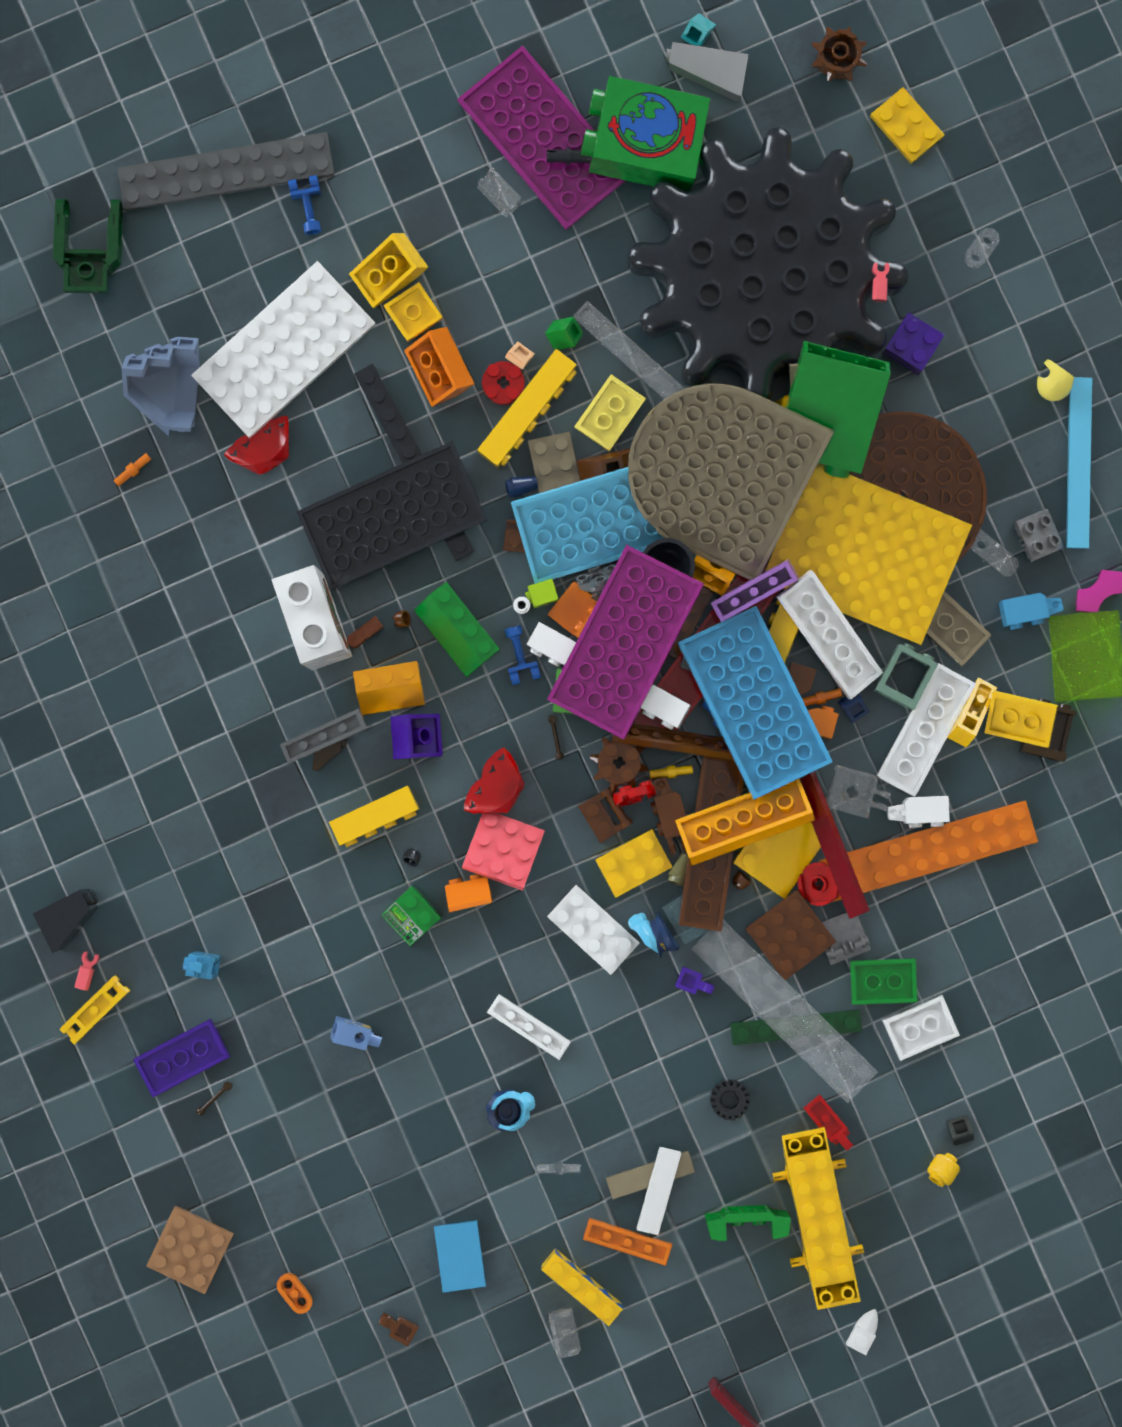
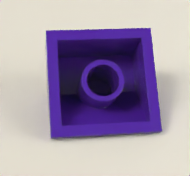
M407 714L390 717L393 760L443 756L440 714Z

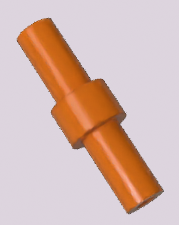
M145 453L136 462H131L125 467L126 470L113 481L119 487L131 476L135 477L140 472L139 470L152 459Z
M840 688L827 692L819 691L815 692L812 696L802 698L805 706L816 703L820 705L826 703L827 700L842 697V692Z

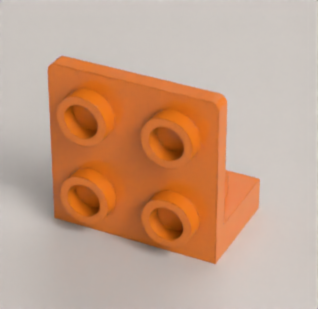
M573 582L549 611L548 616L578 639L597 601L591 599L592 595L590 593L579 589L578 584Z

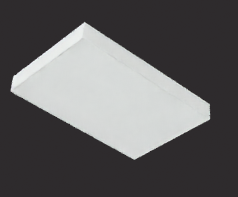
M943 995L882 1020L900 1061L960 1036Z

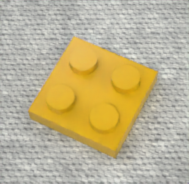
M419 282L383 305L407 342L443 319Z

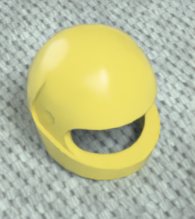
M1047 359L1044 364L1049 368L1050 374L1046 378L1038 376L1037 390L1046 400L1059 401L1069 395L1074 377Z

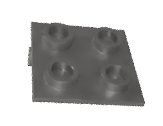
M1048 509L1014 522V530H1016L1018 537H1022L1019 541L1023 540L1024 544L1021 546H1026L1024 550L1027 559H1030L1031 562L1065 548Z
M844 913L822 922L836 940L835 944L825 950L830 965L871 950L869 939L864 933L858 916L849 919L848 914Z

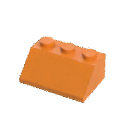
M447 327L428 331L404 350L431 407H435L462 394L474 385Z

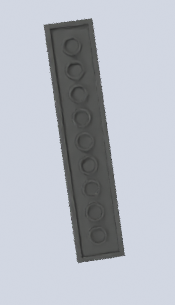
M327 132L117 168L125 211L288 184V180L296 179L297 182L307 181L309 176L317 175L318 179L335 176Z

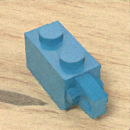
M1042 593L998 602L1003 627L1010 626V630L1023 628V623L1031 622L1032 626L1043 624L1044 619L1049 618L1050 615L1063 611L1061 598H1046Z
M198 951L190 953L183 962V970H186L185 976L211 980L218 977L221 955Z

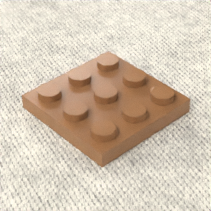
M175 1206L146 1267L206 1294L234 1233Z

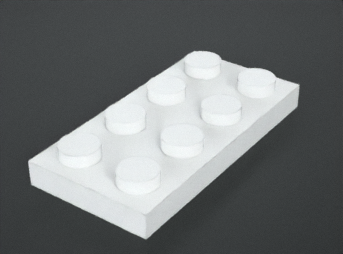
M577 885L570 890L547 916L610 975L640 943Z

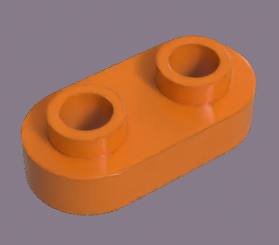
M292 1273L283 1274L277 1281L278 1292L294 1312L298 1314L308 1312L313 1303L311 1294L296 1275ZM285 1281H291L292 1287H287ZM304 1298L306 1303L300 1304L298 1299Z

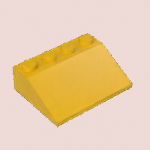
M809 822L742 847L732 863L785 899L798 881L800 874H802L805 867L810 864L819 851L821 845L812 823Z

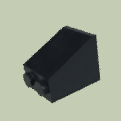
M89 888L78 890L33 913L52 953L65 949L98 909L96 904L98 898L94 891L90 892Z

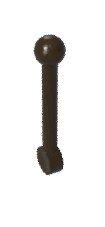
M552 715L548 718V722L552 726L557 751L555 757L561 760L564 754L560 749L555 724L557 719Z
M225 1082L223 1088L203 1107L197 1108V1115L202 1116L205 1110L226 1090L232 1088V1083Z

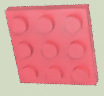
M482 813L462 869L523 891L545 830L498 813Z

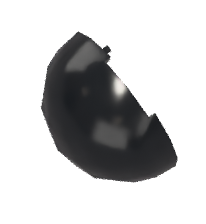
M673 538L658 539L649 544L642 552L693 578L695 570L694 556L688 546L680 540Z

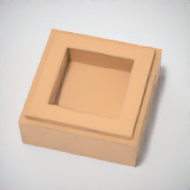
M517 342L508 351L505 358L523 370L533 359L535 353Z

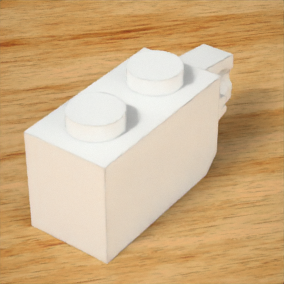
M948 796L907 797L903 800L902 804L887 807L888 820L903 821L904 824H909V828L922 827V823H931V827L944 826V822H950Z

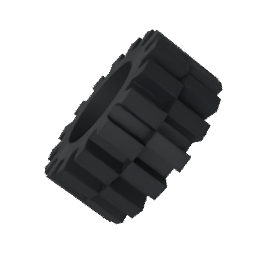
M732 1079L723 1080L721 1083H717L711 1091V1106L720 1118L736 1120L738 1117H743L744 1113L746 1114L747 1108L750 1106V1096L747 1089L740 1082L733 1081ZM731 1091L738 1095V1103L735 1107L727 1108L722 1104V1096L726 1092Z

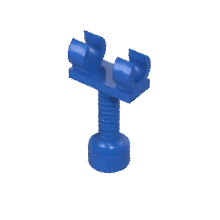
M317 175L309 176L311 188L302 190L298 189L296 179L288 180L292 200L298 198L303 200L307 220L303 224L304 233L306 235L320 233V222L315 221L310 197L321 194Z
M521 625L504 629L506 638H510L513 642V648L518 661V666L508 669L512 685L520 683L517 671L526 668L531 669L533 680L541 678L537 661L527 664L526 660H524L525 656L519 639L520 635L523 634Z

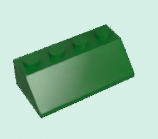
M447 582L432 592L414 609L415 613L466 677L470 676L500 652L498 646Z

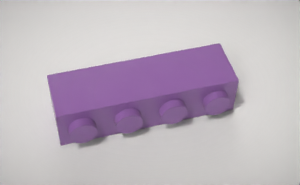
M787 559L713 600L711 605L722 622L799 579V576L790 560Z

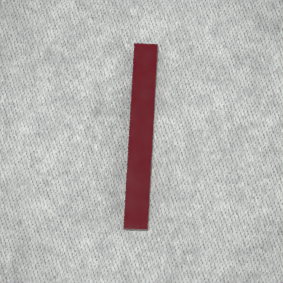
M815 771L799 779L813 811L815 820L811 823L849 919L855 918L870 910Z

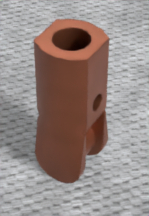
M374 616L359 629L351 633L347 637V643L352 648H358L367 639L381 631L384 626Z

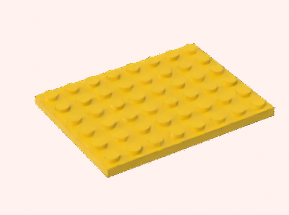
M818 463L772 552L764 572L787 559L790 560L799 578L807 571L813 570L842 613L921 645L972 525L852 475H849L848 478L829 475L824 471L825 465Z

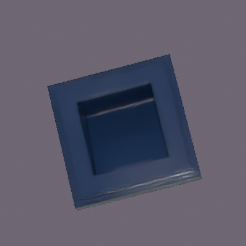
M859 694L852 699H848L845 696L838 701L839 706L852 724L870 712Z

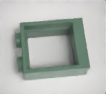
M904 643L903 645L898 644L873 691L909 710H914L938 664L934 662L935 658L926 653L920 655L915 652L916 648ZM901 653L929 667L912 699L885 685Z

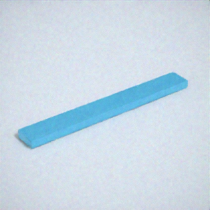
M1074 377L1073 386L1069 393L1066 548H1089L1092 378Z

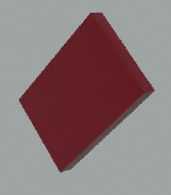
M715 1377L708 1382L711 1395L742 1427H760V1424Z

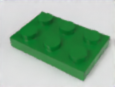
M915 958L850 961L852 1005L918 1002Z

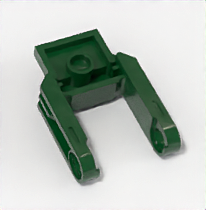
M68 199L55 200L53 259L64 271L63 291L65 293H108V276L121 266L123 205L121 200L110 199L107 251L101 249L69 250Z

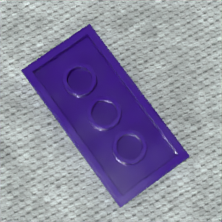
M209 1019L134 1058L133 1061L153 1098L231 1056L214 1023Z

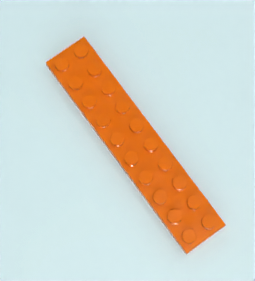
M1026 800L945 823L944 826L928 828L849 851L847 854L861 890L865 893L1038 842ZM826 858L819 860V862L827 863ZM839 896L834 901L841 900V896Z

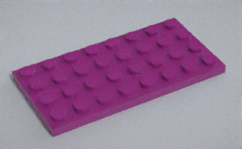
M523 45L457 99L461 107L566 231L626 182V180L589 173L590 164L571 163L570 165H566V163H547V149L566 150V147H570L571 150H581L586 129L595 130Z
M626 545L547 700L625 740L705 584Z

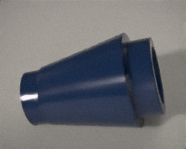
M535 476L510 477V480L505 481V487L508 497L517 498L534 489H538V483Z

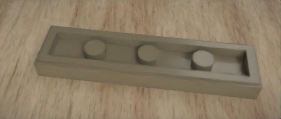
M688 1151L681 1152L674 1179L695 1172ZM655 1161L606 1177L612 1199L648 1188Z

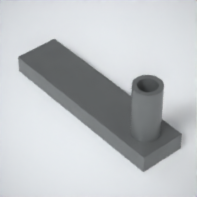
M356 709L281 743L280 747L287 763L292 764L367 730L368 727L360 709Z

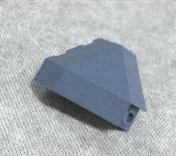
M172 338L167 345L161 346L157 344L144 349V353L141 355L131 354L126 356L121 368L124 397L169 437L172 430L191 432V428L195 427L198 383L191 375L200 367L199 338Z

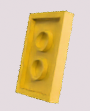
M904 87L870 115L872 120L910 164L915 162L944 137V133Z
M993 691L984 733L1049 748L1058 705Z
M652 829L595 859L615 898L672 868Z

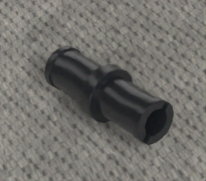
M566 147V150L547 149V163H566V165L571 163L590 164V157L581 155V150H571L570 147Z

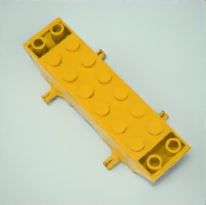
M825 1127L782 1135L786 1163L785 1171L772 1173L774 1182L787 1179L790 1184L803 1246L802 1257L790 1258L791 1267L804 1265L807 1269L817 1310L861 1302L852 1255L864 1253L863 1245L849 1246L834 1174L835 1169L846 1168L845 1158L836 1161L831 1160Z

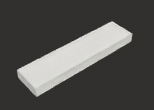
M498 994L487 1011L488 1014L558 1060H560L571 1043L569 1039L500 994Z
M659 1147L637 1224L638 1231L655 1235L659 1234L681 1157L680 1151Z

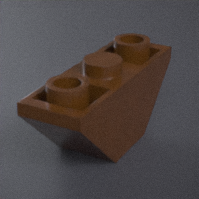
M630 448L576 460L580 481L628 467Z

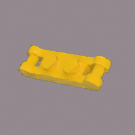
M116 975L59 1029L63 1034L66 1033L71 1038L70 1041L74 1045L131 991L127 986L124 987L119 982L120 979ZM112 987L117 992L114 997L108 992ZM75 1023L81 1028L78 1032L72 1027Z

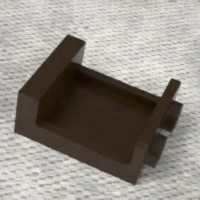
M1038 698V701H1043L1047 703L1051 702L1046 699ZM1059 703L1049 748L1021 742L1019 752L1065 762L1067 740L1073 716H1076L1077 711L1071 710L1072 706Z

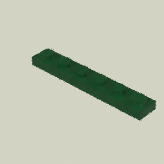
M859 1009L730 1023L732 1045L862 1032Z

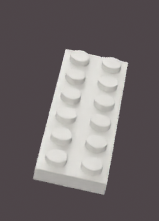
M813 570L807 571L777 596L780 603L848 699L855 697L883 673Z
M937 663L938 665L914 710H911L876 775L879 779L912 797H915L976 685L971 680Z

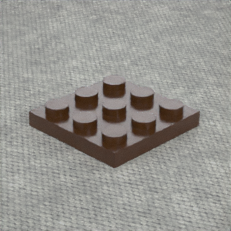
M795 890L745 928L784 981L836 943L834 937L798 890Z

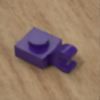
M683 966L675 987L695 995L697 989L712 994L715 985L701 981L703 974Z

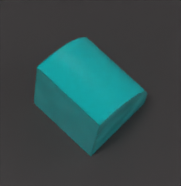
M698 13L689 21L681 38L691 45L702 46L716 24Z

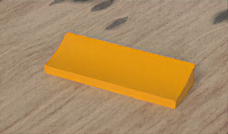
M797 779L753 800L750 793L675 821L693 866L812 822L815 819L800 779Z

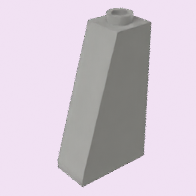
M672 42V48L667 49L665 62H669L668 70L735 102L741 101L748 54Z

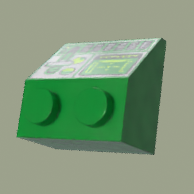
M411 886L381 914L409 946L415 943L442 918L414 886Z

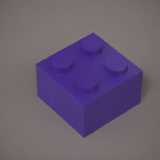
M908 312L882 354L919 376L945 334Z

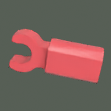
M874 263L872 266V272L875 275V278H873L872 301L886 302L888 288L886 275L890 270L889 263H886L884 271L881 272L877 269L878 264Z
M88 951L82 954L83 966H80L74 986L85 991L89 990L95 970L93 966L99 961L98 954L94 956L93 961H89L87 959Z

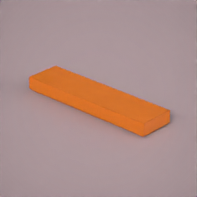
M589 1218L583 1236L585 1241L665 1266L672 1248V1243Z

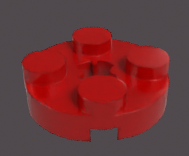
M496 362L489 365L484 372L482 378L483 391L495 404L509 405L524 391V376L520 368L511 362ZM501 378H506V381L510 382L509 386L506 385L505 389H502L501 385L497 384Z
M651 781L642 782L639 784V787L632 788L631 785L624 786L619 789V792L613 794V801L616 807L618 805L623 807L642 802L646 795L648 799L655 796L656 790Z
M825 862L807 865L798 878V889L801 896L811 902L810 904L827 905L840 896L830 868ZM818 878L824 882L822 890H819V886L816 887L815 882L819 880Z

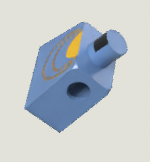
M336 1016L330 1038L333 1043L366 1050L367 1045L379 1047L382 1035L371 1032L372 1029L367 1024ZM357 1033H362L360 1038H355Z

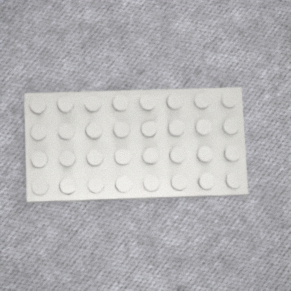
M317 261L191 376L251 439L371 330L376 323Z

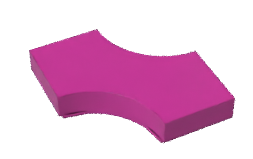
M1101 570L1097 581L1091 587L1078 589L1075 611L1098 613L1099 607L1105 598L1110 595L1121 594L1122 572Z

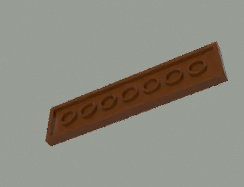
M710 756L702 757L694 813L741 796L744 779L734 760ZM733 851L693 866L688 856L678 925L722 932Z

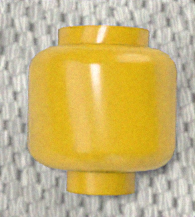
M949 1153L945 1155L937 1154L927 1169L930 1175L929 1179L940 1187L951 1185L960 1172V1167L956 1163L957 1159Z

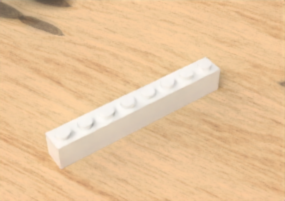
M539 622L526 645L531 647L530 652L539 657L544 654L550 658L548 662L560 667L561 664L565 665L576 642ZM653 685L641 708L643 709L642 714L651 719H654L655 716L662 719L661 724L673 730L674 727L680 728L691 705Z

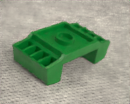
M768 1205L725 1206L720 1211L705 1214L708 1231L712 1240L727 1241L726 1223H731V1226H743L744 1222H753V1225H765L766 1221H769V1231L773 1239L789 1236L791 1217L787 1210L771 1209Z

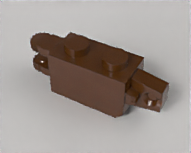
M666 777L653 781L656 795L653 797L654 802L650 804L653 814H658L660 823L656 824L659 835H664V838L667 839L670 853L674 855L676 854V847L673 844L672 837L680 835L675 820L685 817L686 814L680 794L672 792ZM680 835L681 846H682V849H684V852H685V851H686V848H685V845H684V843H683L682 837H681V835Z

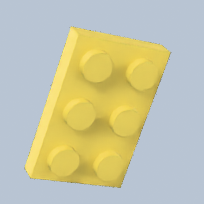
M611 374L574 428L610 452L646 398Z

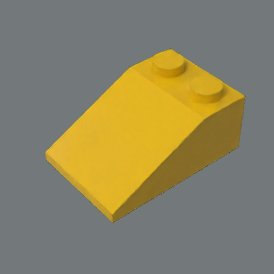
M392 233L349 275L370 305L376 308L413 282L428 266L405 233Z

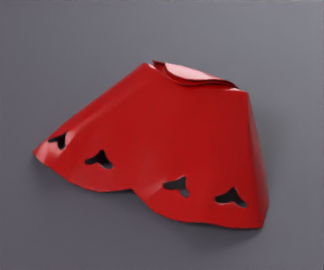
M281 416L270 420L251 439L247 435L240 437L227 449L224 456L229 461L258 475L272 470L289 457L288 417ZM271 427V434L264 433V431H268ZM248 441H250L247 448L245 446H242V444H246ZM235 450H237V456H230L231 454H234Z
M505 748L496 751L485 763L482 778L475 782L468 791L464 803L465 811L470 813H507L516 803L517 798L524 789L525 783L515 760ZM504 754V760H498ZM492 765H493L495 771L489 773V771L492 769ZM481 787V794H475ZM473 801L476 807L470 809V807L472 806L471 802Z

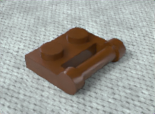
M611 786L578 806L600 843L633 824V821L626 816L620 805L615 806ZM601 799H607L621 822L620 824L614 825L601 804Z

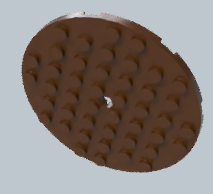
M906 411L879 414L862 473L851 471L850 475L893 493L902 492L910 500L971 524L972 527L961 550L958 562L975 542L986 512L987 487L984 472L977 459V455L969 443L955 429L933 417Z

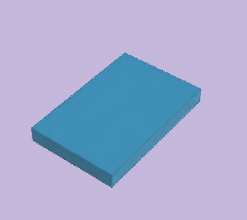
M477 1220L434 1226L442 1291L451 1292L486 1287Z

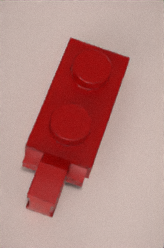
M820 1094L803 1107L819 1128L825 1127L826 1136L831 1143L833 1142L836 1145L840 1142L846 1151L853 1147V1144L846 1137L850 1134L847 1130L848 1128Z

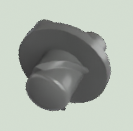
M599 565L584 571L576 578L579 589L591 592V599L598 601L616 565Z

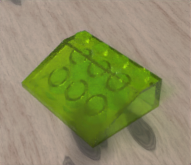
M1119 610L1050 616L1049 627L1055 702L1121 698L1122 644Z

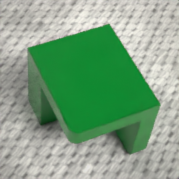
M569 317L554 320L545 332V335L553 349L560 350L575 347L583 332L575 318Z

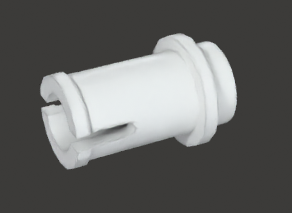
M518 597L513 603V608L517 613L525 614L530 609V602L525 597ZM524 602L526 607L524 609H519L518 605Z

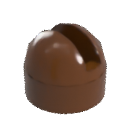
M398 611L392 617V619H395L393 624L396 627L404 628L410 626L411 618L408 611Z
M738 871L732 880L733 885L739 890L747 888L752 883L741 871Z

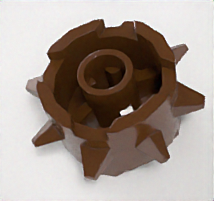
M827 27L823 40L821 42H812V46L818 50L817 59L812 63V67L818 68L819 71L826 75L828 82L832 79H847L850 82L853 80L852 73L857 66L867 65L861 59L862 48L867 43L866 41H858L857 36L851 32V27H848L846 30L838 29L835 32L830 27Z
M605 737L602 738L603 749L600 754L590 755V759L598 763L599 769L593 777L594 780L604 778L610 782L611 792H615L619 784L627 783L632 788H635V777L638 772L648 771V767L641 763L639 756L644 747H633L631 744L618 742L611 743ZM618 757H622V761H625V766H621L620 769L615 768L616 765L613 764V760H617Z

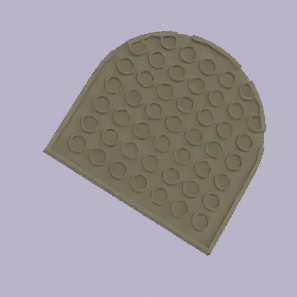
M703 384L685 388L657 404L642 421L634 436L628 463V479L633 499L645 520L647 519L661 536L680 540L688 546L692 553L751 580L762 573L834 430L744 388L725 384Z

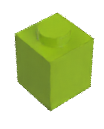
M553 579L529 585V591L525 592L526 598L530 604H533L534 608L559 600Z

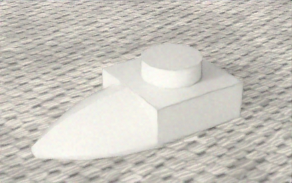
M875 1309L868 1311L859 1318L846 1341L847 1346L864 1355H867L876 1337L878 1316Z

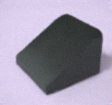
M967 1115L946 1121L954 1146L974 1140V1132Z

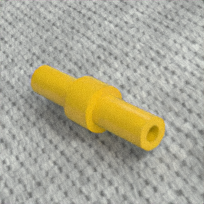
M672 765L666 766L665 769L649 770L650 779L662 777L672 779L678 775L693 774L692 765L681 767Z

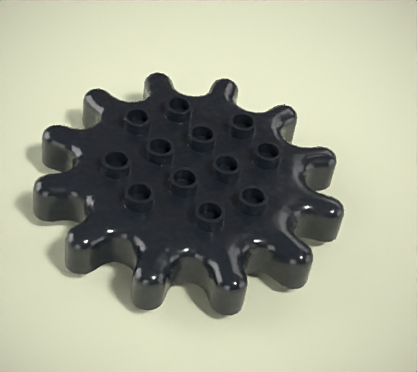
M777 127L772 128L766 133L761 148V158L753 164L742 165L732 159L723 142L711 139L701 146L698 163L705 178V183L701 188L693 192H686L667 181L658 182L652 187L649 197L650 208L668 223L670 233L661 242H639L634 244L629 250L627 263L628 268L633 274L656 278L664 286L665 296L658 303L649 306L642 312L639 328L641 333L648 339H657L668 333L678 332L690 340L692 352L682 368V379L687 386L703 385L717 369L729 367L740 373L743 378L744 389L770 400L775 377L781 373L790 372L789 364L798 363L804 341L834 349L839 346H849L865 356H874L884 347L887 340L885 329L873 321L865 310L866 300L872 297L873 278H875L872 266L874 263H877V269L883 272L884 265L889 263L890 270L886 275L888 279L887 296L900 293L906 285L909 276L903 264L880 260L871 251L870 240L889 229L896 217V208L890 200L885 198L876 199L864 205H855L848 201L843 193V184L848 179L853 167V158L848 151L843 149L833 150L818 168L813 170L802 169L792 160V140L789 132Z

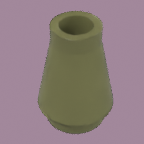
M680 853L678 860L668 873V882L676 886H684L688 855Z

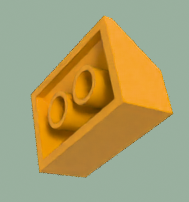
M417 661L353 672L356 694L362 715L425 705L419 663Z

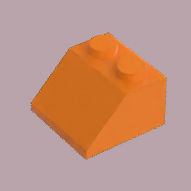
M470 875V880L462 881L461 878L449 880V885H445L449 912L493 902L489 879L481 875Z

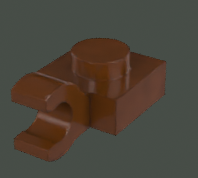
M383 1312L379 1319L380 1325L391 1330L389 1337L407 1347L419 1328V1325L399 1315L396 1321L390 1315Z

